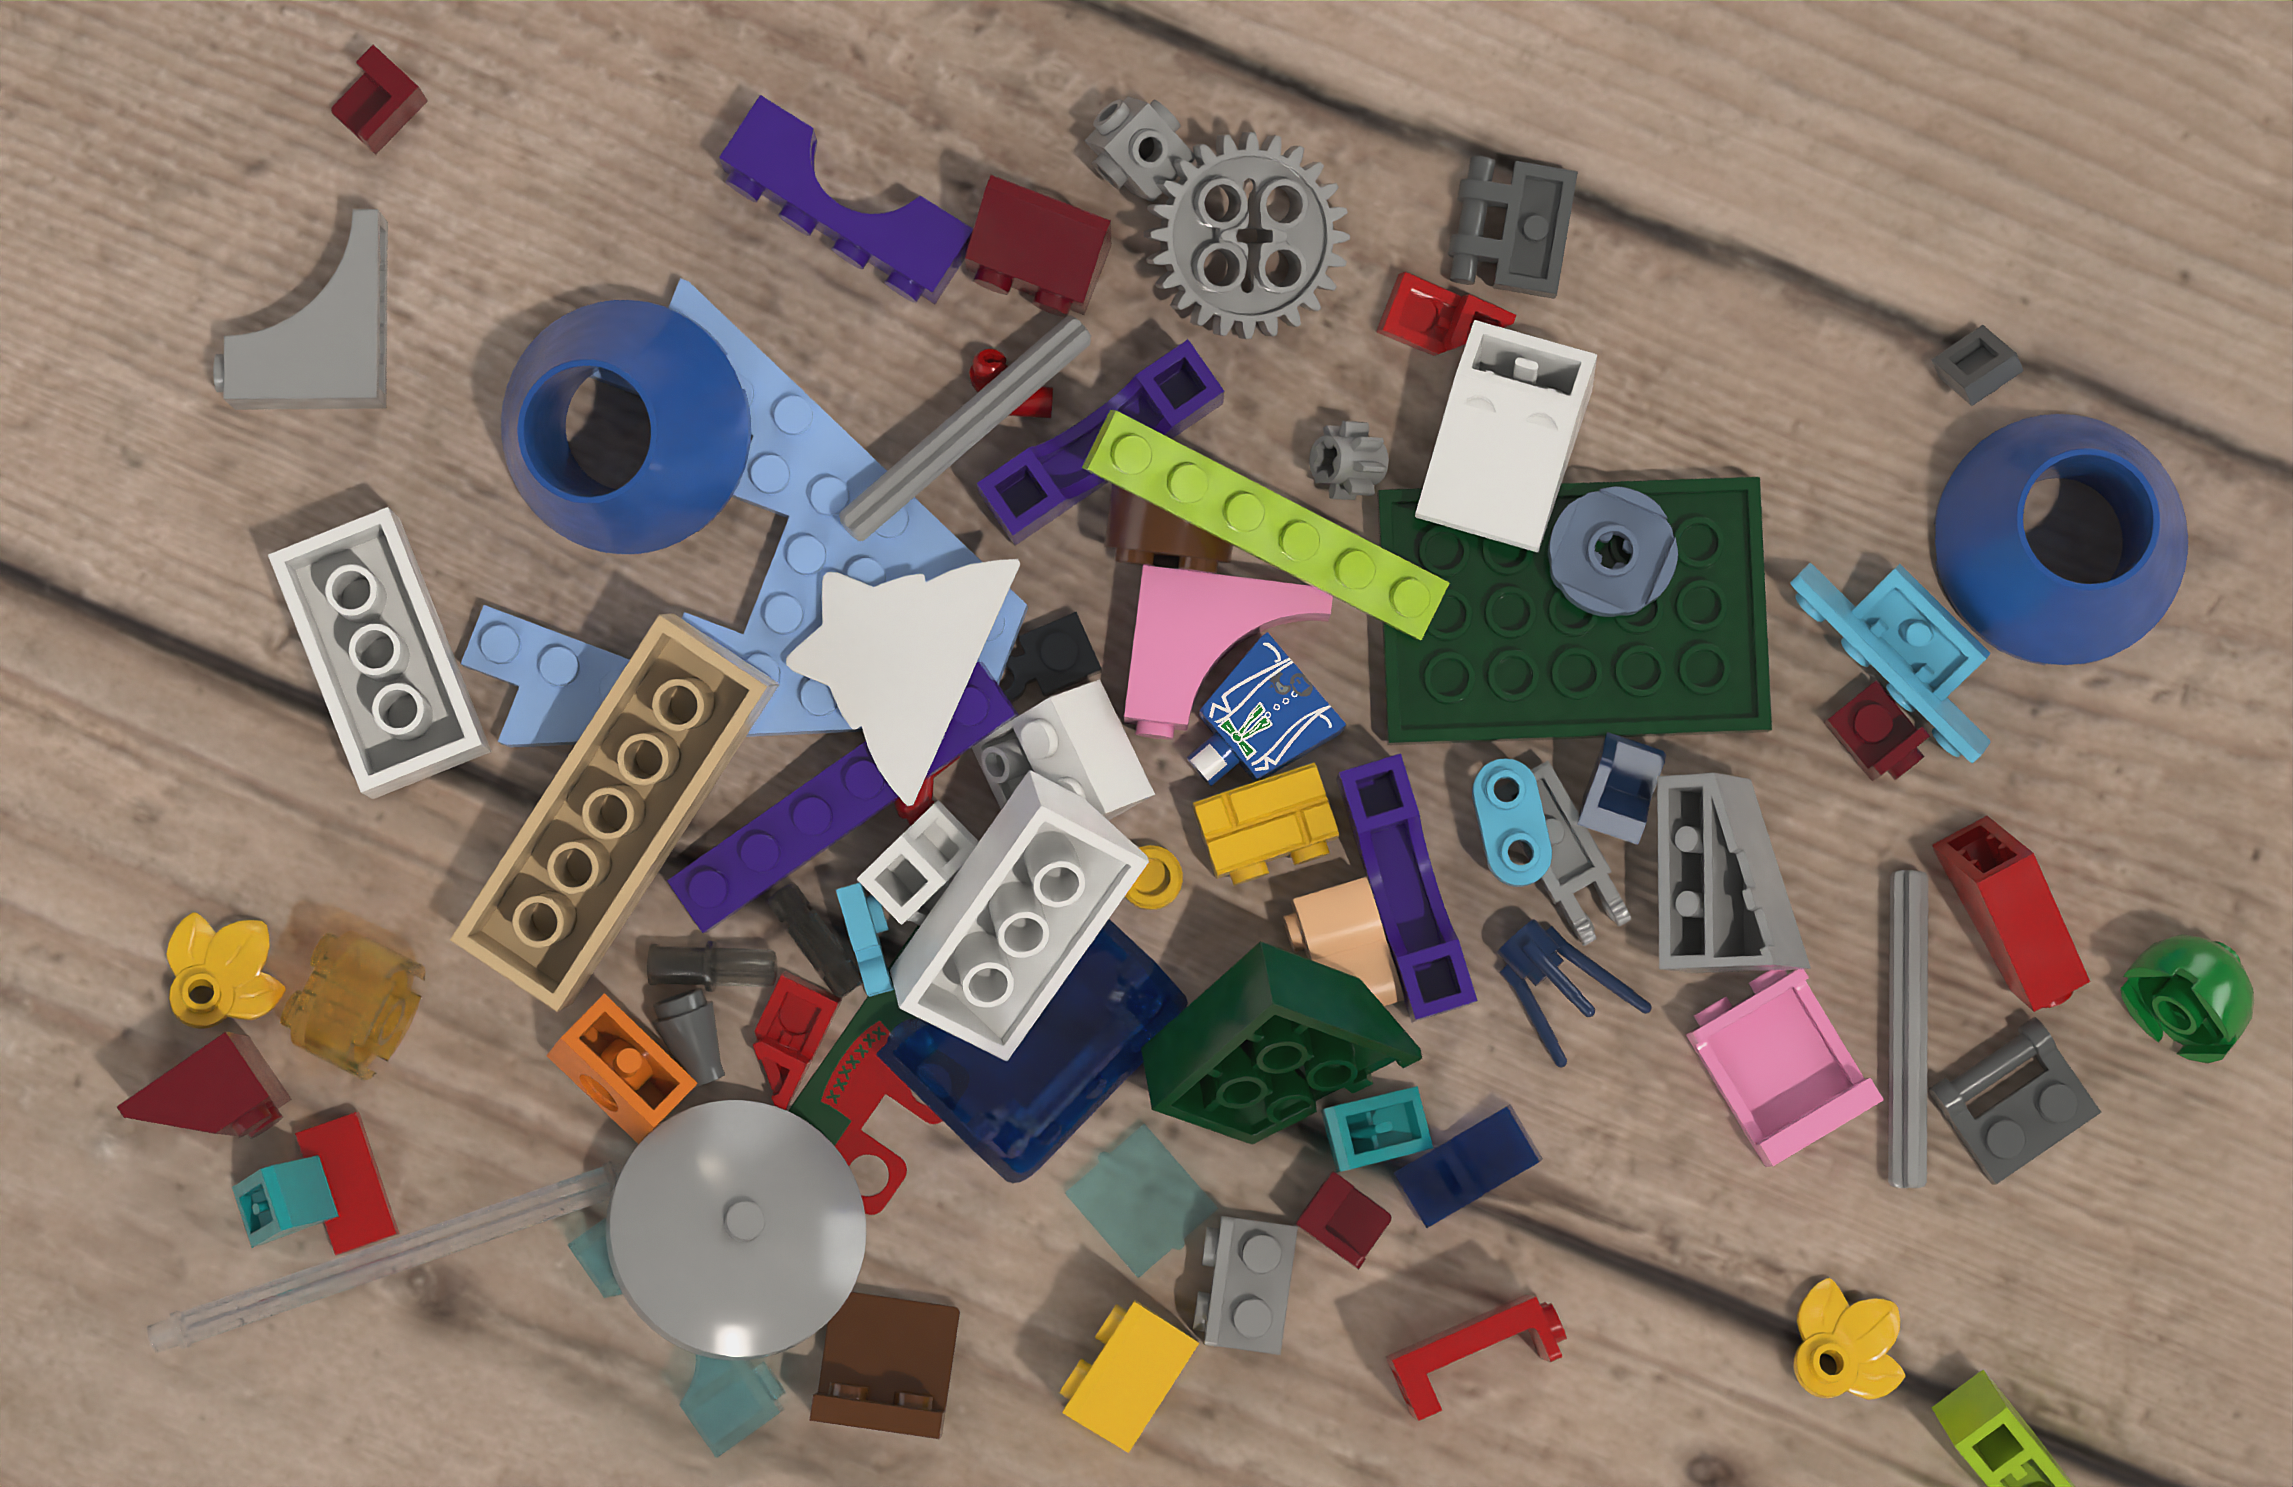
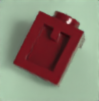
M1877 680L1824 722L1872 781L1886 772L1894 780L1902 776L1925 757L1918 749V746L1930 737L1923 726L1916 729Z

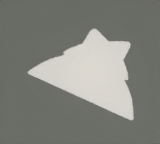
M1018 559L969 564L948 571L927 582L923 574L907 575L875 587L838 572H827L822 580V625L786 658V665L792 671L830 687L842 716L852 729L856 730L862 726L867 746L878 770L907 806L914 804L1019 569L1020 562Z

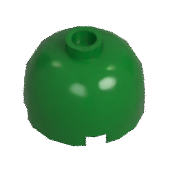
M2183 934L2170 937L2152 944L2136 959L2123 976L2128 977V980L2121 987V998L2132 1018L2146 1034L2158 1043L2163 1038L2164 1031L2171 1039L2182 1044L2183 1046L2176 1054L2188 1060L2207 1064L2222 1060L2237 1043L2252 1019L2254 1007L2252 984L2241 964L2239 956L2224 943Z

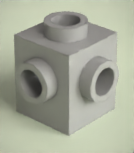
M1128 96L1124 101L1118 99L1112 102L1098 114L1093 123L1096 129L1084 140L1098 156L1092 162V165L1107 182L1116 189H1120L1125 185L1133 195L1152 202L1162 193L1157 186L1159 180L1174 181L1179 176L1172 164L1175 160L1183 159L1189 163L1195 160L1194 153L1175 133L1181 127L1179 121L1157 100H1153L1149 104Z

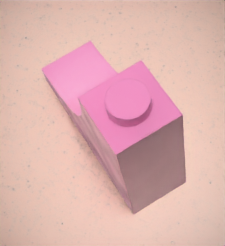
M1143 565L1124 723L1136 725L1135 735L1154 739L1172 740L1174 730L1187 731L1195 699L1211 671L1224 656L1246 639L1278 625L1300 621L1328 622L1331 615L1333 597L1309 585Z

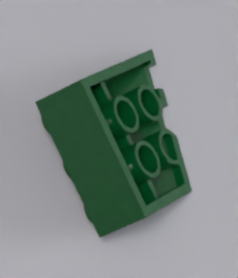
M1261 941L1141 1047L1151 1109L1153 1111L1251 1145L1316 1113L1317 1100L1342 1088L1354 1094L1373 1084L1371 1073L1395 1061L1402 1068H1405L1423 1059L1420 1047L1360 978Z

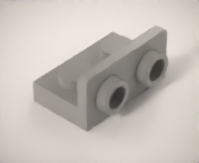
M1221 1216L1219 1228L1207 1227L1202 1266L1214 1267L1211 1292L1198 1291L1193 1330L1205 1331L1204 1345L1281 1355L1298 1231L1297 1226Z

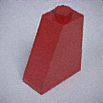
M1988 815L1932 844L1939 862L2010 991L2032 1011L2035 1012L2041 1008L2058 1006L2067 1001L2072 996L2074 990L2091 982L2038 861L2030 849Z

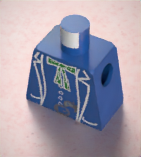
M1267 632L1255 643L1199 710V717L1213 735L1186 758L1209 786L1215 784L1238 763L1251 779L1256 782L1273 775L1336 738L1344 731L1346 723Z

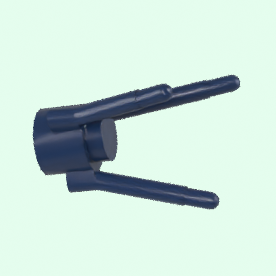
M1535 919L1523 926L1497 951L1507 963L1499 973L1514 988L1557 1067H1565L1567 1058L1526 979L1528 978L1536 987L1548 977L1584 1016L1593 1017L1595 1014L1593 1005L1558 968L1564 962L1558 953L1640 1012L1647 1014L1652 1009L1651 1004L1569 944L1553 926L1545 931Z

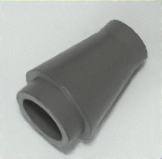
M702 988L692 989L655 1003L653 1007L658 1019L652 1023L675 1061L698 1083L695 1087L725 1076L720 1059L713 1001H706Z

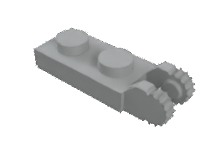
M1546 761L1531 770L1537 782L1552 847L1551 864L1547 872L1540 878V881L1554 904L1559 903L1576 937L1582 945L1586 946L1596 940L1597 937L1595 936V928L1590 918L1583 912L1574 896L1575 892L1593 883L1606 914L1617 926L1630 921L1631 916L1608 875L1612 872L1589 830L1586 827L1577 825L1579 813L1549 761ZM1513 781L1494 790L1495 796L1502 802L1513 801L1518 793ZM1518 841L1530 861L1532 857L1531 848L1528 844Z

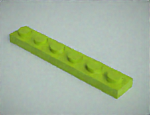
M1116 410L1109 411L1082 466L1083 469L1418 640H1422L1450 584L1438 576Z

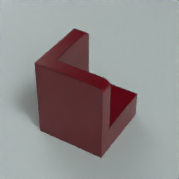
M373 44L356 61L363 75L332 106L331 112L376 155L428 100L420 87Z
M1332 1171L1294 1224L1359 1270L1366 1260L1365 1257L1391 1222L1392 1217L1390 1213L1356 1190L1354 1185Z

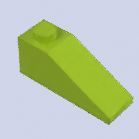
M1981 1370L1931 1407L1954 1447L1988 1487H2075L2019 1412L1984 1370Z

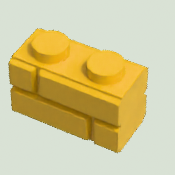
M1315 762L1193 802L1192 806L1216 879L1230 875L1233 886L1270 874L1266 863L1291 855L1294 865L1330 854L1327 842L1336 840L1339 837L1338 828Z

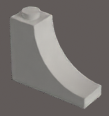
M353 209L352 226L343 258L328 284L307 306L290 318L272 327L243 335L224 336V354H216L214 358V385L216 392H223V399L235 410L387 409L388 222L378 209Z

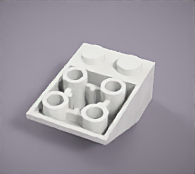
M1474 320L1453 381L1415 517L1539 552L1592 393L1597 354Z

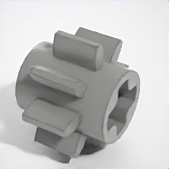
M1343 421L1341 426L1326 425L1323 428L1324 436L1319 437L1314 442L1310 451L1309 464L1315 483L1330 484L1329 498L1355 500L1357 495L1372 496L1375 494L1374 485L1383 480L1388 469V452L1383 444V438L1368 437L1369 423Z

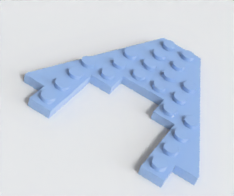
M680 278L669 308L696 321L721 344L728 353L726 356L736 372L742 389H745L749 402L752 440L745 470L732 497L788 518L744 634L684 612L682 619L780 684L746 737L863 732L862 726L854 730L846 722L829 686L798 674L786 665L788 655L822 625L823 576L827 572H838L875 587L903 576L923 574L927 582L948 571L969 564L981 563L982 561L915 497L864 541H858L852 537L840 522V512L886 473L887 470L689 281ZM603 368L589 376V378L640 396L627 380L610 370ZM1011 589L1007 593L977 661L985 664L998 685L1028 610L1027 604ZM483 605L461 665L519 687L498 739L500 744L514 748L575 745L630 659Z

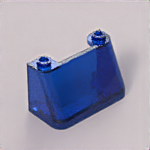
M1108 919L1008 1061L920 1018L908 1019L898 1024L890 1033L887 1043L876 1055L1006 1182L1014 1184L1026 1180L1037 1172L1143 1063L1141 1047L1187 1007L1188 1000L1186 995L1161 967L1117 925Z

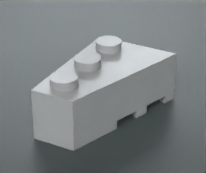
M1718 773L1657 776L1659 969L1689 973L1811 969L1751 779Z

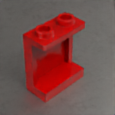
M1524 1295L1386 1356L1411 1416L1420 1421L1443 1411L1427 1376L1428 1373L1527 1329L1542 1360L1553 1362L1562 1358L1563 1356L1557 1343L1566 1340L1567 1336L1552 1303L1547 1304L1544 1302L1539 1304L1536 1296Z

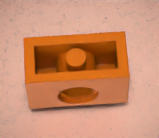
M605 993L574 1023L546 1055L638 1144L698 1084Z

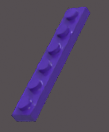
M977 662L925 780L1019 715L983 662ZM865 741L672 876L667 882L700 931L707 933L900 797L878 770Z

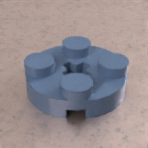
M1609 487L1578 498L1563 510L1549 538L1548 557L1552 581L1561 589L1564 596L1572 604L1588 613L1604 617L1627 616L1637 613L1662 594L1670 583L1676 569L1678 548L1676 537L1674 538L1672 528L1666 520L1667 516L1654 500L1629 488ZM1616 535L1624 539L1622 550L1630 554V559L1627 565L1617 562L1612 569L1601 565L1602 555L1595 551V545L1597 541L1608 543L1612 536Z

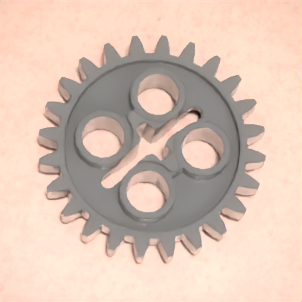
M1242 132L1237 150L1229 134L1219 135L1216 139V155L1207 145L1196 144L1193 146L1197 165L1194 166L1183 159L1175 160L1172 164L1180 177V181L1176 183L1159 180L1157 183L1159 189L1169 197L1167 203L1152 204L1147 207L1151 214L1162 219L1161 227L1144 231V237L1160 241L1161 250L1147 257V263L1165 265L1167 272L1155 283L1156 287L1166 289L1176 286L1179 291L1170 304L1175 310H1182L1191 304L1195 305L1190 319V323L1193 325L1202 326L1213 315V334L1226 336L1234 321L1236 332L1241 339H1252L1256 322L1264 336H1276L1278 332L1277 317H1280L1288 326L1298 327L1301 325L1297 307L1300 305L1309 311H1319L1321 306L1313 293L1314 290L1318 288L1335 291L1337 287L1332 279L1325 274L1327 268L1346 266L1347 261L1332 253L1333 244L1350 240L1349 234L1333 230V221L1348 213L1347 208L1329 207L1326 201L1339 188L1337 183L1318 185L1315 182L1324 167L1321 162H1312L1304 167L1299 166L1304 153L1302 146H1291L1283 155H1280V136H1268L1259 150L1256 133ZM1246 179H1250L1253 184V190L1249 194L1248 203L1246 193L1243 190V183ZM1216 185L1225 191L1229 200L1228 211L1218 221L1209 217L1204 204L1207 193ZM1276 187L1282 188L1287 193L1290 201L1289 212L1279 222L1271 218L1266 206L1269 194ZM1245 228L1256 229L1257 241L1247 244L1237 242V230ZM1217 249L1227 259L1228 269L1224 279L1218 284L1213 285L1206 278L1203 266L1208 254ZM1278 250L1288 260L1289 269L1284 281L1275 286L1266 276L1265 266L1269 256ZM1246 269L1248 278L1251 281V288L1247 293L1243 292L1241 288V282L1245 278Z

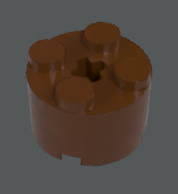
M1112 484L1104 547L1116 549L1114 561L1132 565L1154 566L1155 555L1180 558L1178 567L1180 570L1217 574L1218 562L1231 563L1233 545Z

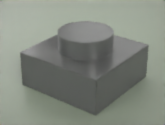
M1981 325L1931 359L1938 377L1971 406L1992 394L2024 371L2017 353L1984 325Z

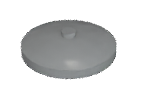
M723 1100L694 1106L674 1115L651 1131L636 1147L622 1167L611 1192L606 1218V1243L612 1271L621 1292L632 1309L653 1331L672 1344L697 1355L729 1361L753 1360L779 1354L797 1346L821 1329L839 1311L851 1293L862 1266L866 1245V1216L860 1190L851 1169L832 1142L818 1129L793 1113L776 1106L746 1100Z

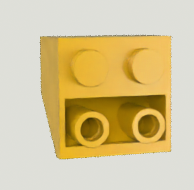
M1135 1299L1128 1310L1118 1304L1114 1306L1095 1336L1097 1340L1105 1344L1092 1365L1081 1358L1059 1394L1069 1399L1062 1411L1063 1414L1127 1453L1130 1452L1199 1345V1341Z

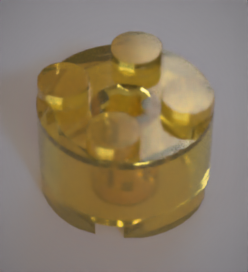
M347 931L340 937L327 932L319 940L312 953L310 966L314 968L303 991H295L286 1002L281 1014L280 1024L291 1030V1042L295 1047L361 1080H368L376 1074V1072L367 1068L377 1056L388 1061L406 1035L421 999L420 995L411 991L414 976L425 981V968L422 964L356 931Z

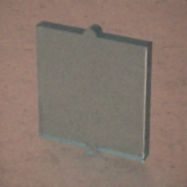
M1145 1123L1110 1154L1107 1152L1100 1153L1098 1156L1100 1163L1065 1192L1067 1197L1137 1278L1142 1276L1172 1248L1176 1250L1182 1249L1185 1245L1183 1239L1218 1209Z

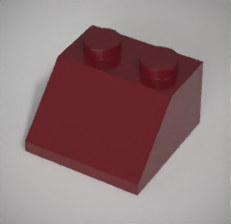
M990 175L965 256L967 271L975 273L973 281L976 284L993 292L1008 295L1012 287L1035 296L1032 304L1050 314L1066 317L1070 310L1085 315L1112 246L1111 220Z
M224 1032L119 1104L117 1109L124 1118L213 1134L238 1136L239 1138L248 1134L250 1139L278 1123L283 1118L278 1109L292 1099L249 1036Z

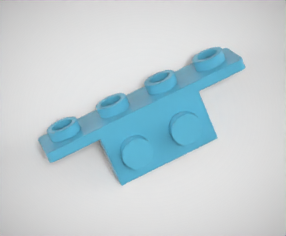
M1811 563L1790 582L1792 587L1798 592L1795 597L1802 609L1819 622H1823L1826 619L1843 636L1841 644L1845 651L1860 665L1868 667L1871 664L1889 682L1886 688L1900 706L1910 712H1914L1917 709L1934 726L1932 729L1934 738L1948 753L1955 757L1963 755L1971 763H1974L1984 753L1991 743L1990 739L1948 696L1991 653L1901 564L1893 569L1856 607Z

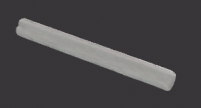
M1072 315L1066 316L847 505L839 515L840 522L845 530L858 541L867 539L1085 350L1091 342V335L1086 327Z
M1899 870L1892 872L1890 876L1888 1182L1890 1186L1895 1188H1921L1927 1183L1928 876L1922 871Z

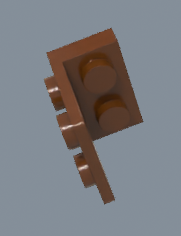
M851 1292L839 1311L828 1321L818 1392L813 1394L809 1421L940 1439L943 1434L960 1310L955 1306Z

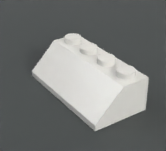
M1029 770L891 967L890 973L899 1008L1008 1061L1149 863L1147 855L1083 797Z

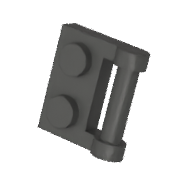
M2036 1017L2018 1027L2020 1035L1951 1082L1944 1078L1929 1088L1935 1103L1992 1185L1998 1184L2102 1113L2058 1050L2055 1041L2046 1027ZM2035 1056L2044 1071L1976 1118H1973L1965 1103Z

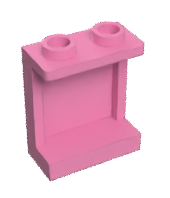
M1795 969L1788 974L1786 970H1769L1748 983L1754 992L1753 995L1732 1006L1727 996L1694 1015L1699 1027L1686 1034L1765 1167L1775 1166L1884 1100L1872 1079H1865L1808 986L1806 979L1809 977L1804 969Z

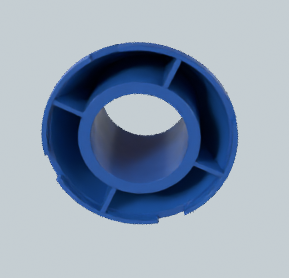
M639 300L597 302L578 308L555 320L539 333L519 358L507 384L502 405L501 438L503 452L511 477L522 498L531 510L556 533L583 547L605 553L641 554L654 552L679 543L702 530L723 510L733 496L745 470L750 450L751 415L746 391L742 389L736 372L726 356L728 353L696 321L676 310L652 302ZM603 368L620 375L636 389L646 406L651 426L650 446L643 465L637 474L619 489H613L598 483L581 469L571 453L566 435V417L572 397L589 376Z
M2070 414L2039 415L2019 420L1993 432L1967 453L1956 466L1940 496L1934 524H1936L1935 547L1937 557L1935 563L1944 592L1960 618L1973 632L1999 651L2014 658L2040 665L2088 664L2111 657L2127 649L2143 638L2165 615L2179 590L2186 568L2188 555L2187 520L2182 501L2171 477L2160 461L2134 437L2117 427L2090 417ZM2055 478L2078 481L2096 490L2111 505L2122 531V552L2119 564L2108 582L2097 584L2072 582L2057 576L2037 559L2027 541L2023 522L2025 502L2034 483Z

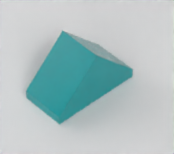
M1418 1086L1321 1110L1337 1173L1434 1148Z
M319 1155L259 1169L232 1187L251 1248L339 1217Z

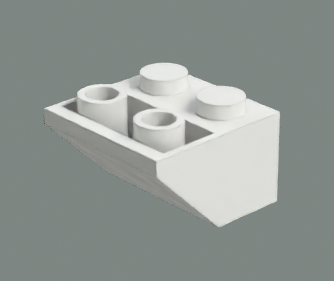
M1100 679L1047 698L1009 721L972 747L1001 810L1029 770L1083 797L1108 821L1155 795Z

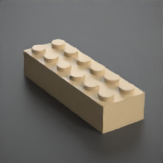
M674 613L659 615L452 935L450 941L558 1012L572 1005L780 684Z

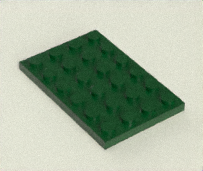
M1760 477L1561 483L1539 552L1416 518L1415 513L1423 488L1378 490L1379 546L1450 583L1422 640L1412 638L1383 623L1387 745L1605 738L1607 732L1621 737L1762 733L1772 730ZM1609 487L1629 488L1654 500L1667 516L1666 520L1672 528L1674 538L1676 537L1678 548L1676 569L1666 589L1656 600L1637 613L1627 616L1604 617L1578 608L1564 596L1561 589L1554 584L1550 575L1548 543L1552 529L1563 510L1578 498ZM1613 535L1608 543L1596 542L1595 551L1602 555L1601 565L1612 569L1617 562L1628 564L1630 554L1622 550L1624 539Z

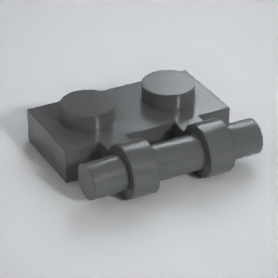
M1472 156L1470 158L1467 179L1460 180L1457 200L1462 202L1463 205L1458 234H1452L1450 237L1448 255L1453 258L1450 281L1464 285L1475 284L1478 262L1484 261L1497 264L1493 284L1494 289L1555 299L1558 292L1578 171L1515 161L1511 185L1492 182L1496 162L1494 159ZM1488 207L1506 209L1501 240L1483 237Z

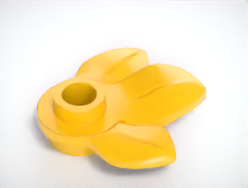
M196 912L182 919L169 940L166 953L170 968L175 975L169 991V1001L171 1009L179 1021L192 1028L206 1029L220 1024L227 1017L243 1020L260 1018L269 1013L278 1004L286 992L285 986L271 975L261 972L270 949L268 927L264 922L258 920L238 921L222 927L215 933L209 923ZM198 986H207L213 990L214 995L207 1003L198 1004L189 998L191 991Z
M1826 1278L1817 1283L1803 1299L1796 1316L1798 1329L1803 1340L1794 1356V1372L1798 1382L1808 1393L1819 1398H1834L1845 1392L1866 1400L1888 1395L1905 1378V1373L1901 1366L1886 1354L1895 1343L1900 1331V1315L1897 1305L1892 1301L1874 1298L1858 1301L1849 1306L1840 1288L1831 1278ZM1821 1354H1828L1834 1358L1837 1365L1835 1375H1828L1821 1369L1819 1364Z

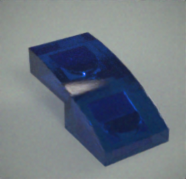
M1509 1104L1395 1171L1394 1174L1425 1227L1428 1228L1482 1197L1485 1193L1536 1165L1543 1158L1513 1107Z

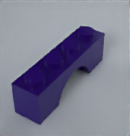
M760 95L719 156L724 172L729 174L725 181L726 184L753 202H757L761 195L782 208L778 216L799 232L810 236L813 230L816 229L835 241L831 249L853 266L864 269L869 262L888 274L889 276L884 283L905 299L917 303L920 296L936 304L965 260L973 228L922 196L917 197L897 210L880 214L861 213L840 205L823 190L815 176V154L818 141L814 128Z
M1187 339L1137 373L1122 390L1089 416L1054 438L1027 448L977 482L979 495L1011 542L1016 546L1108 483V481L1083 469L1082 466L1110 410H1116L1173 439L1223 405L1225 391Z
M1401 753L1339 772L1336 781L1362 865L1375 899L1411 1023L1474 1004L1478 1000L1459 939L1452 927L1436 882L1424 839L1420 813Z

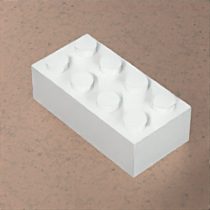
M389 507L268 554L362 794L375 799L492 752L401 520Z

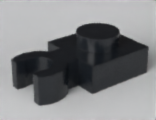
M1077 611L1018 636L1025 654L1016 658L1009 655L1005 669L1013 673L1014 682L1009 689L1003 692L1009 701L1013 703L1024 694L1028 684L1037 681L1043 696L1046 697L1102 672V668Z

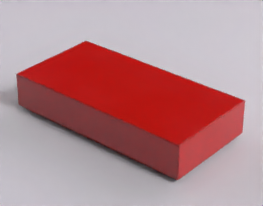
M354 1112L295 1133L303 1158L319 1155L339 1215V1217L324 1222L335 1255H341L400 1234L359 1112Z

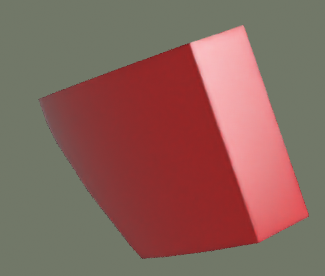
M1403 272L1397 276L1376 332L1436 356L1465 345L1474 320L1505 328L1514 324L1517 315L1473 295L1460 296L1410 273Z
M788 971L781 974L755 1028L754 1032L757 1040L753 1043L756 1056L763 1063L773 1091L771 1098L774 1106L783 1110H787L842 1001V998Z

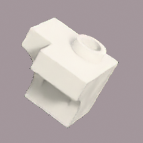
M937 800L857 880L901 925L906 921H912L921 926L979 841Z

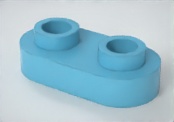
M1507 758L1494 760L1480 770L1472 786V799L1487 864L1491 873L1500 882L1513 887L1528 886L1538 881L1547 872L1552 860V847L1537 782L1531 770L1523 763ZM1500 779L1513 781L1518 790L1516 799L1511 802H1502L1497 799L1494 794V784ZM1521 841L1529 845L1532 851L1529 863L1517 865L1510 860L1508 849L1512 843Z

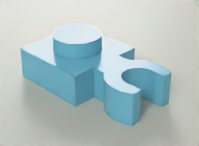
M860 882L836 889L867 996L872 997L894 990L878 933L889 930L883 906L873 895H866L865 888Z

